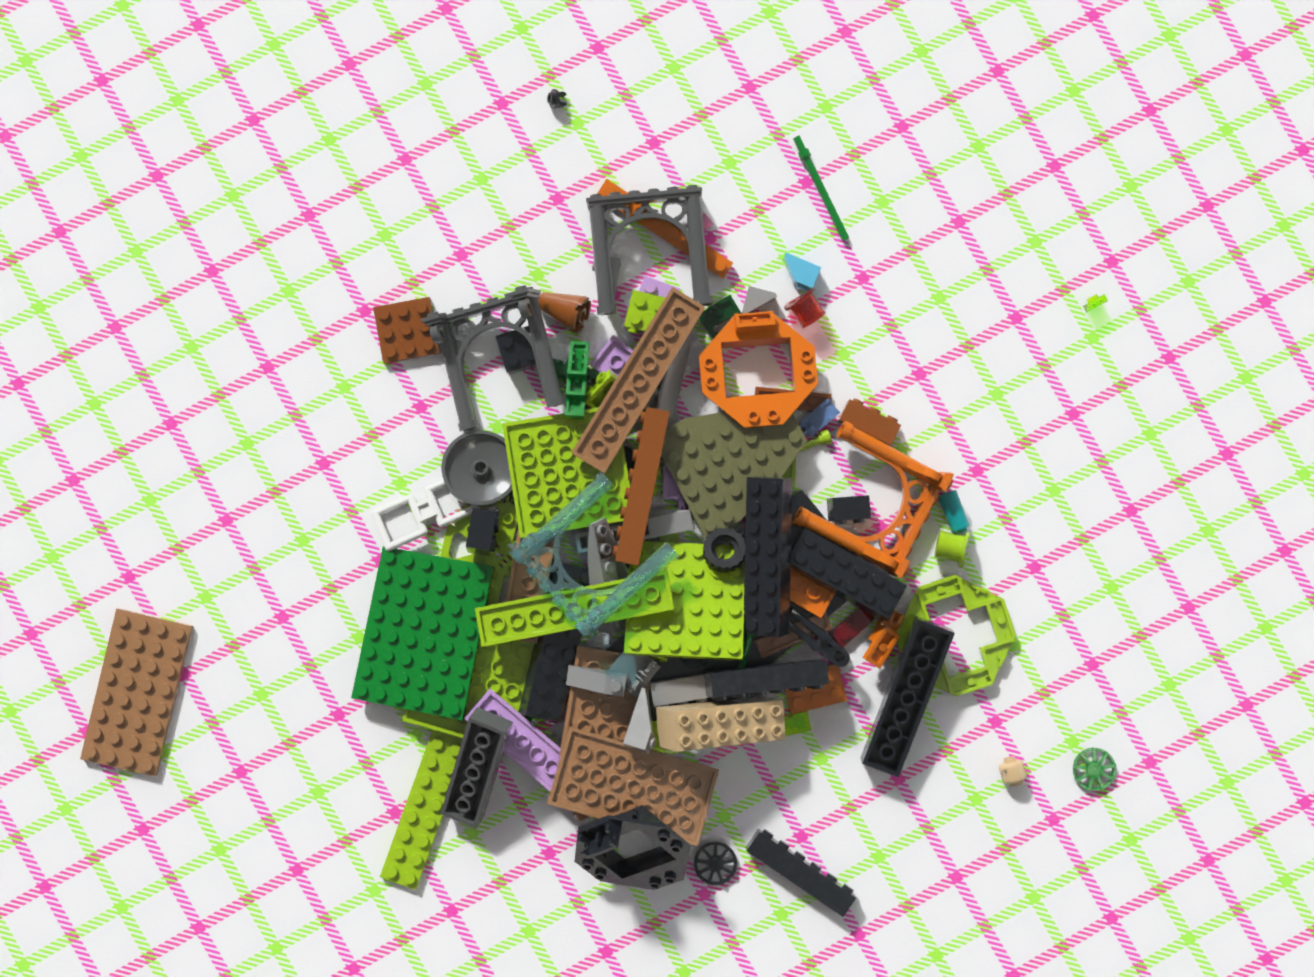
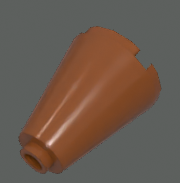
M543 292L539 295L538 301L542 313L572 333L578 334L582 331L584 325L581 324L584 319L588 320L591 310L589 297Z

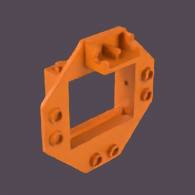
M773 311L735 313L699 355L702 394L743 428L783 425L818 385L815 347L777 317ZM789 344L793 392L726 397L722 349Z

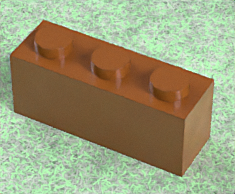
M849 399L838 418V422L848 421L853 424V427L891 446L901 427V424L897 423L898 419L889 415L885 417L880 414V410L874 407L869 409L863 406L864 403L858 399Z

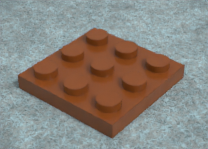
M430 297L373 307L384 364L441 354L439 344H435L431 338L430 327L425 326V323L421 321L422 318L427 317L428 313L433 312Z

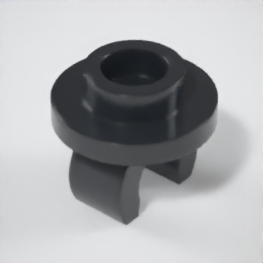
M552 89L548 93L547 103L553 109L557 107L563 108L567 103L561 102L560 97H565L566 93Z

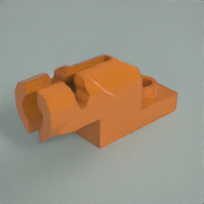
M894 610L889 620L883 622L879 619L868 637V640L872 643L862 658L881 669L900 637L896 632L902 624L904 617L902 614Z

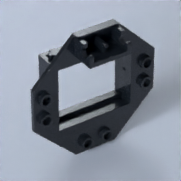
M641 805L618 815H607L579 826L574 862L599 881L655 890L684 880L691 845ZM638 828L660 845L626 859L614 850L618 848L620 835Z

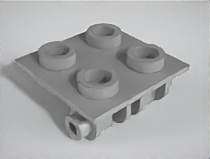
M623 651L608 670L627 673L625 689L636 697L640 693L641 688H644L659 670L660 666L648 656L624 655Z

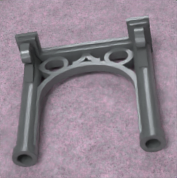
M688 185L685 189L668 187L664 191L654 188L640 193L639 190L629 191L628 194L621 195L620 192L609 193V196L592 194L590 198H586L587 207L590 212L597 286V315L616 314L610 258L612 242L624 227L644 219H657L668 222L682 232L689 248L693 300L703 306L713 304L709 291L701 208L702 187L697 185ZM664 202L661 207L662 214L658 213V210L651 208L649 203ZM641 204L640 208L633 212L634 216L630 217L627 205ZM668 205H680L682 208L681 214L675 218L667 215L665 209ZM613 210H624L626 218L621 223L611 220L609 216ZM685 214H687L688 231L679 222L684 218ZM606 221L615 227L609 238H607Z
M523 285L516 287L513 292L504 294L505 298L498 299V297L487 299V303L484 304L480 302L470 304V308L463 309V307L452 310L453 313L451 314L431 312L427 314L426 318L421 319L425 326L430 327V335L433 342L439 344L442 350L459 419L458 427L460 432L478 427L464 371L465 353L471 342L478 335L492 328L508 327L526 337L533 350L547 408L566 403L564 395L561 394L538 301L541 290ZM503 309L501 319L495 318L491 313ZM519 309L521 317L514 324L508 320V313L511 310ZM482 315V319L477 325L469 320ZM526 319L528 321L530 332L521 327L526 321ZM467 323L470 327V333L466 338L460 337L457 332L458 327ZM455 340L462 342L459 351H457Z

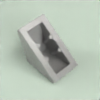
M749 286L742 314L753 313L777 298L776 293Z

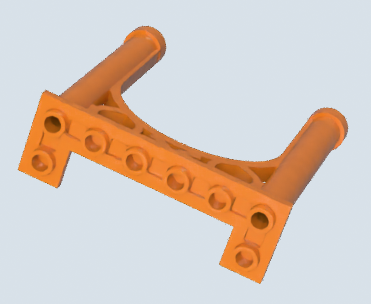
M844 421L836 437L888 464L899 476L902 485L900 509L888 527L872 536H856L804 507L798 509L794 516L793 524L798 527L807 528L888 571L887 574L902 579L909 571L908 565L910 561L905 558L911 554V546L914 540L919 538L921 534L920 528L930 516L929 511L936 504L939 491L946 492L952 486L954 474L950 472H937L853 427L852 423ZM904 472L916 477L917 479L908 482ZM919 484L922 487V493L918 499L913 500L910 497L909 488ZM908 502L918 504L913 516L910 513L911 506H908ZM908 524L903 536L898 530H894L896 527L900 528L902 525ZM894 533L897 537V542L892 549H887L885 547V536ZM879 539L880 549L866 542H871Z

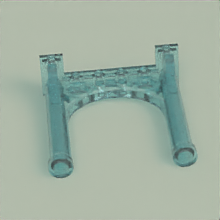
M599 472L595 476L596 479L536 533L533 532L527 535L519 545L516 542L508 544L511 549L510 555L520 565L524 563L528 567L526 572L533 579L537 577L541 581L538 585L545 593L550 591L554 596L552 601L559 608L563 606L567 610L564 614L571 622L574 620L577 622L574 626L585 637L589 635L591 638L595 636L596 630L664 567L679 557L677 552L665 542L622 583L607 590L586 588L575 582L568 575L560 557V542L566 529L614 486L602 472ZM555 537L553 549L543 548ZM543 553L554 555V564L551 567L546 568L540 563V556ZM558 567L559 570L556 571L558 580L554 585L544 572H554ZM563 589L579 590L573 594L572 603L561 592ZM580 595H591L592 606L589 609H582L577 604V599ZM596 596H609L597 606Z

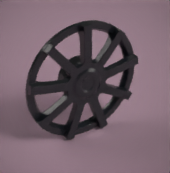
M718 841L709 842L701 846L694 858V869L697 876L708 885H723L734 876L737 869V858L734 851L725 843ZM710 845H714V855L712 856L705 849ZM717 845L726 848L720 856L717 855ZM701 851L707 855L708 860L698 859ZM730 851L733 859L723 860L722 858ZM697 862L707 864V867L699 871ZM734 862L732 871L724 867V864ZM707 870H711L708 880L701 875ZM720 870H724L730 875L723 879ZM714 872H717L720 881H711Z

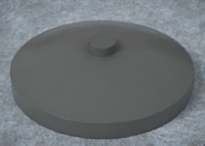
M475 430L460 435L447 447L441 465L442 478L448 491L457 500L470 506L485 507L502 501L511 493L512 484L505 439L502 436L490 431Z

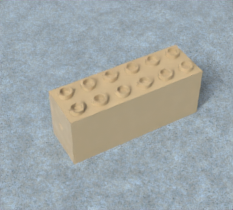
M761 696L656 707L658 747L675 752L785 739L783 700Z

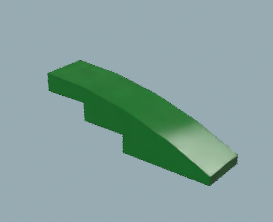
M570 341L564 419L584 420L590 342Z

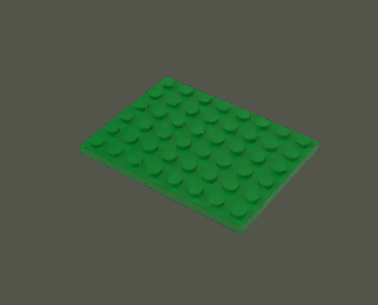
M383 546L351 698L464 720L480 643L475 608L487 606L495 567L401 549L387 551Z

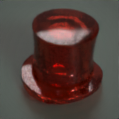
M815 288L789 301L784 306L786 311L791 310L802 329L810 326L826 314L813 294L816 290Z

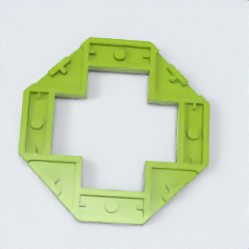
M951 575L917 587L903 615L902 624L896 632L900 635L896 644L899 653H901L915 616L930 621L925 606L927 604L961 594L966 611L985 606L996 642L978 647L984 666L949 677L945 663H943L935 683L936 687L957 697L993 684L995 676L1016 638V633L1003 598L957 575Z

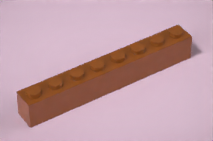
M647 407L646 412L642 411L640 423H643L642 431L638 430L636 437L639 447L638 450L634 449L632 461L636 462L634 469L630 468L628 480H631L630 488L626 487L624 499H627V505L622 507L620 518L624 519L623 525L618 526L616 537L620 538L618 546L614 545L612 557H616L615 562L634 566L639 565L670 414L669 411Z

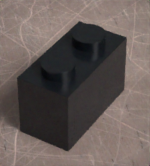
M869 495L826 499L828 521H835V525L846 524V520H853V523H865V519L871 518Z

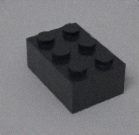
M472 509L466 543L468 553L490 556L491 552H495L497 541L494 533H498L500 517H497L496 511Z

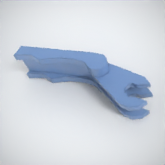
M827 398L799 422L801 424L799 425L800 428L803 427L806 430L803 433L804 436L808 433L812 437L840 414V411Z

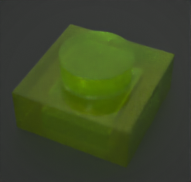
M1096 294L1087 299L1088 303L1083 308L1087 313L1107 302L1108 299L1105 294L1100 297Z

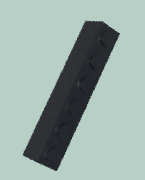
M758 828L747 844L746 851L844 917L856 899L853 893L854 890L845 883L843 886L837 882L838 879L828 872L827 875L821 871L822 868L815 862L811 864L805 860L806 857L799 851L795 853L789 849L790 846L784 841L780 840L778 842L773 838L774 835L768 830L764 829L762 831Z

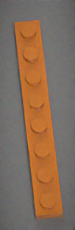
M608 179L605 180L597 193L601 194V196H609V193L620 192L621 195L628 194V192ZM641 204L627 205L630 217L634 216L633 212L637 211ZM657 219L636 221L689 256L687 240L674 225ZM705 244L707 269L724 279L734 263Z

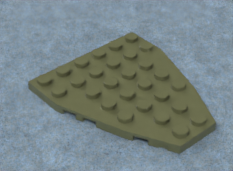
M719 412L685 418L666 428L661 456L706 539L713 530L728 528L739 522L746 515L747 477H782L806 444L807 439L793 414L783 425L743 428L728 414Z

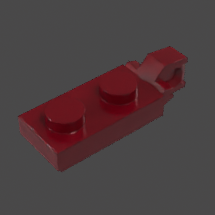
M857 608L836 626L830 634L844 647L871 624V621L875 618L861 608Z

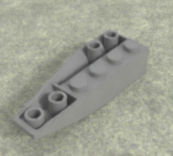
M650 509L644 540L694 529L690 510ZM623 522L609 524L617 545L620 539L616 537L618 526L623 525ZM589 527L575 529L574 535L578 553L588 552Z
M606 518L589 524L588 573L590 585L628 578L629 574L626 564L615 562L616 557H612L614 545H617ZM626 619L598 624V630L601 633L615 635L625 630Z

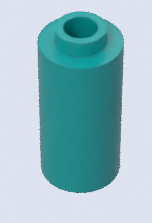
M952 490L939 495L938 498L951 531H956V534L967 531V527L970 524L957 491Z

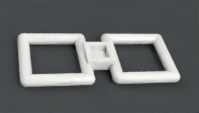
M442 479L424 488L427 499L417 503L414 495L409 494L373 510L372 516L385 549L392 551L427 535L428 529L425 522L435 518L438 526L443 528L472 515L473 508L481 509V507L471 506L443 518L433 493L445 487ZM409 503L419 530L391 542L381 515Z

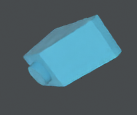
M785 253L783 261L792 283L800 291H811L821 267Z

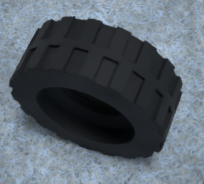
M727 527L713 530L710 535L708 534L703 546V557L706 560V564L711 569L724 573L732 572L739 568L745 559V540L741 537V534ZM727 541L733 545L734 554L732 557L721 559L716 555L715 547L719 542Z

